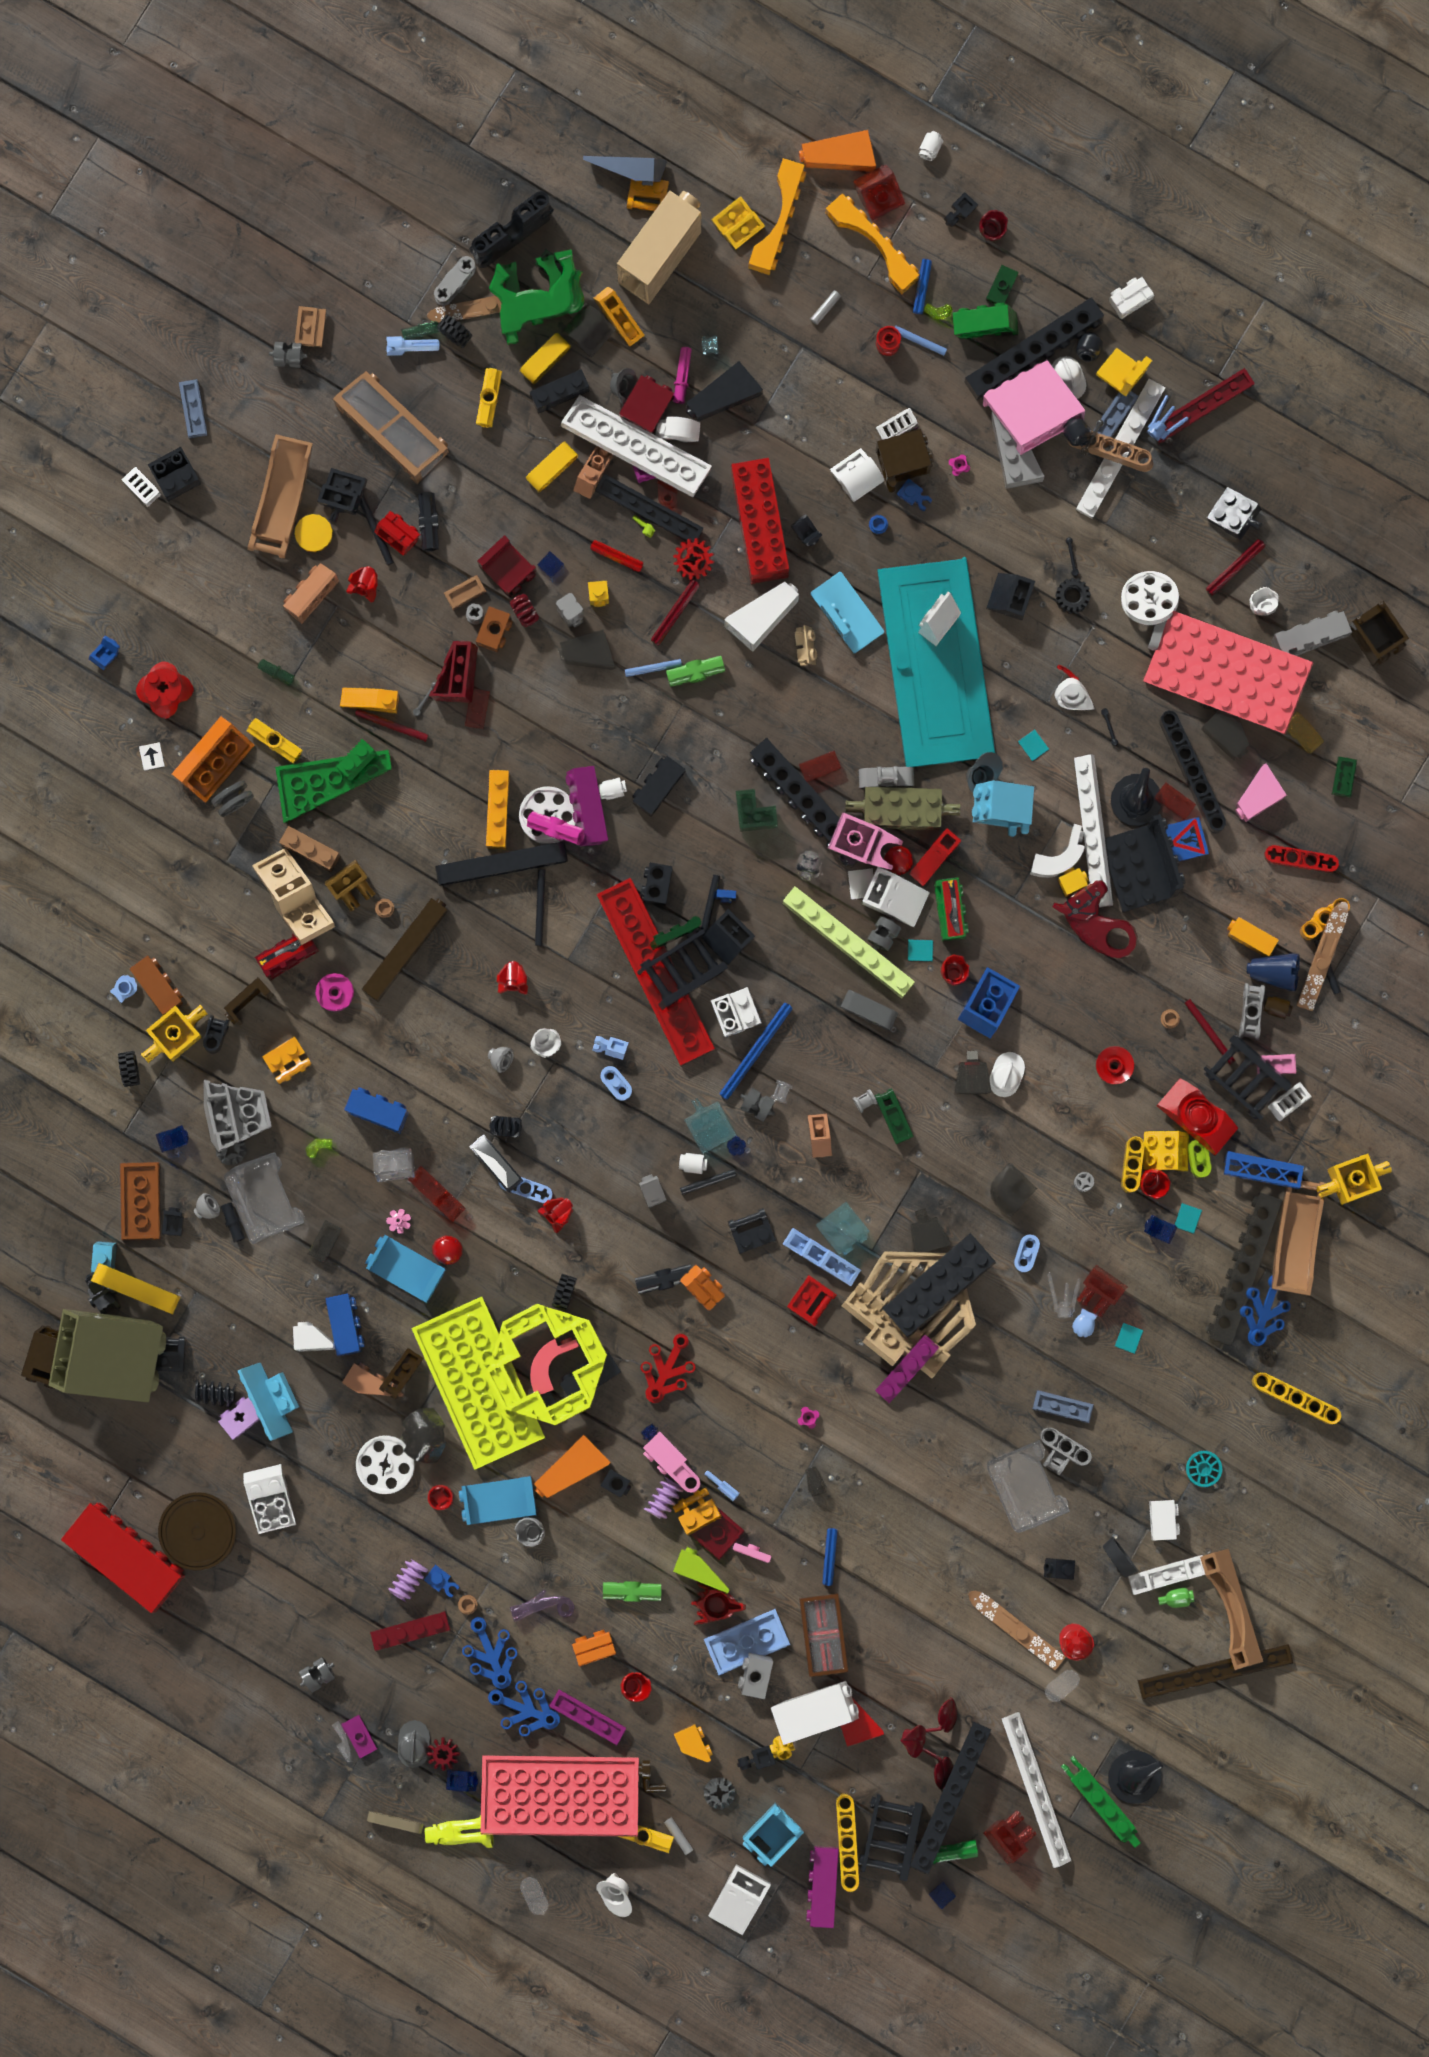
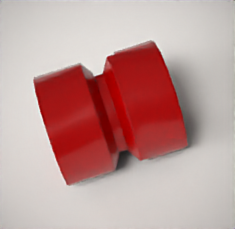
M884 326L878 331L876 349L880 354L892 356L897 353L901 342L899 330L893 326Z
M445 1485L434 1486L428 1493L429 1505L436 1510H445L454 1501L452 1490Z

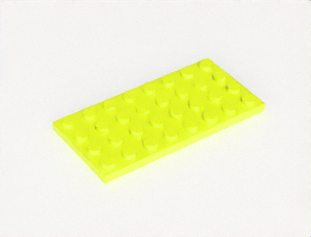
M483 1297L411 1328L474 1470L545 1438L537 1419L503 1409L486 1375L499 1333ZM512 1362L504 1365L520 1398L526 1397L527 1395Z

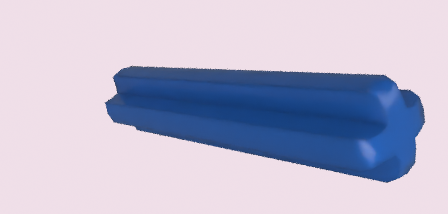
M923 259L921 263L913 313L918 315L923 314L932 261L928 259Z
M833 1528L827 1529L822 1581L824 1586L833 1585L838 1532L837 1529Z

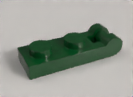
M694 916L685 925L680 926L678 924L670 928L671 932L656 934L653 936L654 940L650 943L652 950L693 932L701 925V919L698 916Z
M890 1088L886 1090V1093L881 1095L879 1093L874 1095L877 1100V1104L895 1144H899L914 1136L893 1089ZM890 1099L892 1104L885 1106L884 1101Z

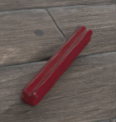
M1258 539L1206 588L1207 593L1213 596L1265 548L1264 542Z
M695 580L690 581L652 636L651 641L655 645L659 646L700 587V584Z

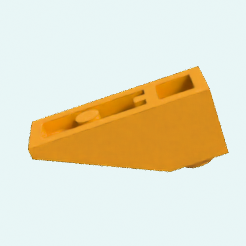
M607 287L593 297L603 314L629 347L645 336L613 289Z
M342 688L340 707L397 714L399 693L398 691L384 689Z

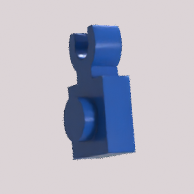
M910 479L905 482L897 493V496L911 506L916 502L922 511L926 510V507L922 505L923 501H928L930 504L932 502L929 496L921 495L923 489Z
M436 1564L424 1579L425 1582L438 1592L444 1588L446 1595L449 1597H453V1594L449 1592L451 1586H454L456 1589L460 1588L457 1583H450L448 1580L451 1576Z

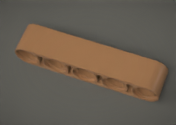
M1091 431L1092 434L1089 439L1096 440L1095 444H1086L1083 447L1072 446L1142 472L1150 471L1154 465L1149 451ZM1108 446L1114 447L1111 451H1105V448ZM1125 452H1131L1129 457H1122ZM1143 458L1149 459L1144 464L1140 463V460Z

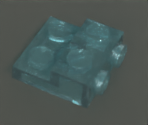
M847 1202L816 1224V1227L838 1255L842 1253L844 1256L853 1250L852 1245L856 1242L861 1244L869 1238L867 1234L870 1231Z

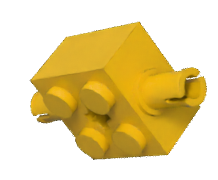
M199 1005L189 1015L184 1016L179 1008L174 1006L150 1026L146 1031L153 1038L154 1044L141 1053L145 1060L150 1063L162 1052L170 1060L175 1061L200 1040L202 1036L195 1029V1024L208 1014L203 1010L204 1008ZM172 1030L178 1031L176 1038L172 1036Z
M1365 1154L1327 1169L1332 1182L1317 1186V1192L1325 1190L1318 1194L1320 1198L1337 1193L1340 1204L1343 1205L1382 1190L1378 1177L1391 1173L1392 1169L1391 1167L1383 1169L1390 1165L1388 1161L1373 1166L1369 1154Z

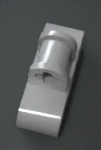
M894 766L859 769V789L865 790V787L913 788L915 787L914 768Z
M1045 1428L1041 1431V1442L1052 1449L1043 1466H1048L1055 1470L1057 1475L1060 1476L1069 1460L1077 1465H1087L1091 1461L1090 1451L1054 1428ZM1046 1431L1053 1432V1441L1047 1442L1044 1439ZM1063 1441H1067L1071 1445L1068 1452L1061 1450V1443ZM1080 1451L1087 1454L1085 1462H1080L1077 1459Z

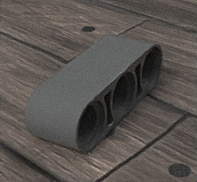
M848 990L840 1006L843 1010L888 1031H891L899 1014L851 990Z

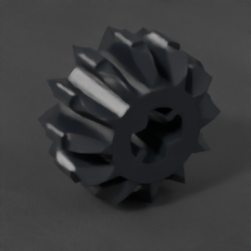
M493 1116L489 1125L490 1133L497 1136L518 1137L522 1131V1120L517 1117Z

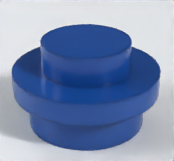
M875 515L870 519L869 528L873 533L882 534L887 530L888 521L884 516Z

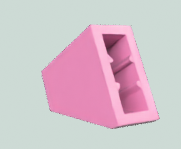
M1267 764L1260 768L1236 804L1237 809L1235 811L1239 818L1244 819L1245 822L1287 796Z

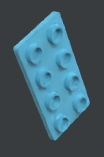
M838 572L810 593L854 654L884 634L883 628L842 572Z
M261 1363L238 1370L240 1380L246 1388L248 1397L253 1403L257 1417L260 1419L269 1440L272 1441L292 1433L293 1431L285 1414L299 1408V1405L284 1373H279L268 1379Z

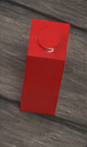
M854 1699L853 1702L858 1707L859 1718L840 1726L847 1747L884 1735L879 1725Z

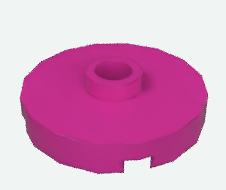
M332 973L324 976L318 982L315 993L317 1001L323 1008L328 1011L337 1012L344 1010L350 1005L353 1000L354 989L348 978L342 974ZM333 990H338L337 996L332 995Z

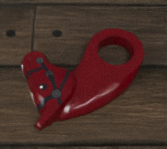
M1095 880L1071 896L1064 904H1053L1052 907L1065 915L1071 928L1079 938L1097 952L1114 958H1122L1128 956L1136 947L1138 935L1134 926L1125 920L1099 915L1100 901L1108 891L1104 881ZM1121 928L1129 935V945L1126 948L1115 949L1111 947L1107 940L1108 932L1111 929Z

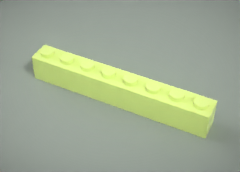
M796 886L783 900V905L901 999L914 985L915 981Z

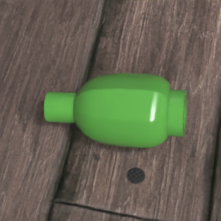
M1187 1588L1171 1590L1166 1596L1158 1597L1159 1605L1167 1604L1172 1608L1189 1606L1191 1602H1194L1193 1590L1189 1591Z

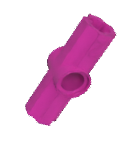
M534 811L529 814L527 819V827L543 832L549 837L557 840L563 839L577 845L583 842L585 830L570 825L564 820L553 816L548 817Z

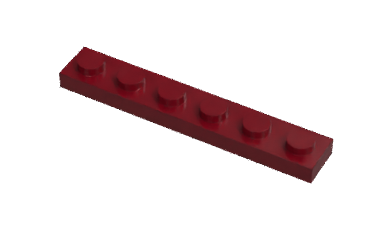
M1243 368L1171 413L1164 423L1167 427L1165 431L1185 417L1189 419L1171 432L1164 440L1160 438L1157 443L1164 442L1254 386L1255 383L1247 370Z

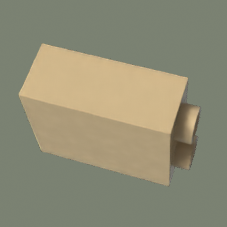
M669 191L617 262L618 284L648 305L701 234V211L698 210L701 203L693 195L682 191L677 196L672 191Z

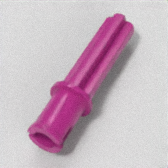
M681 347L673 399V402L678 404L685 403L686 388L689 386L687 380L692 349L689 347Z

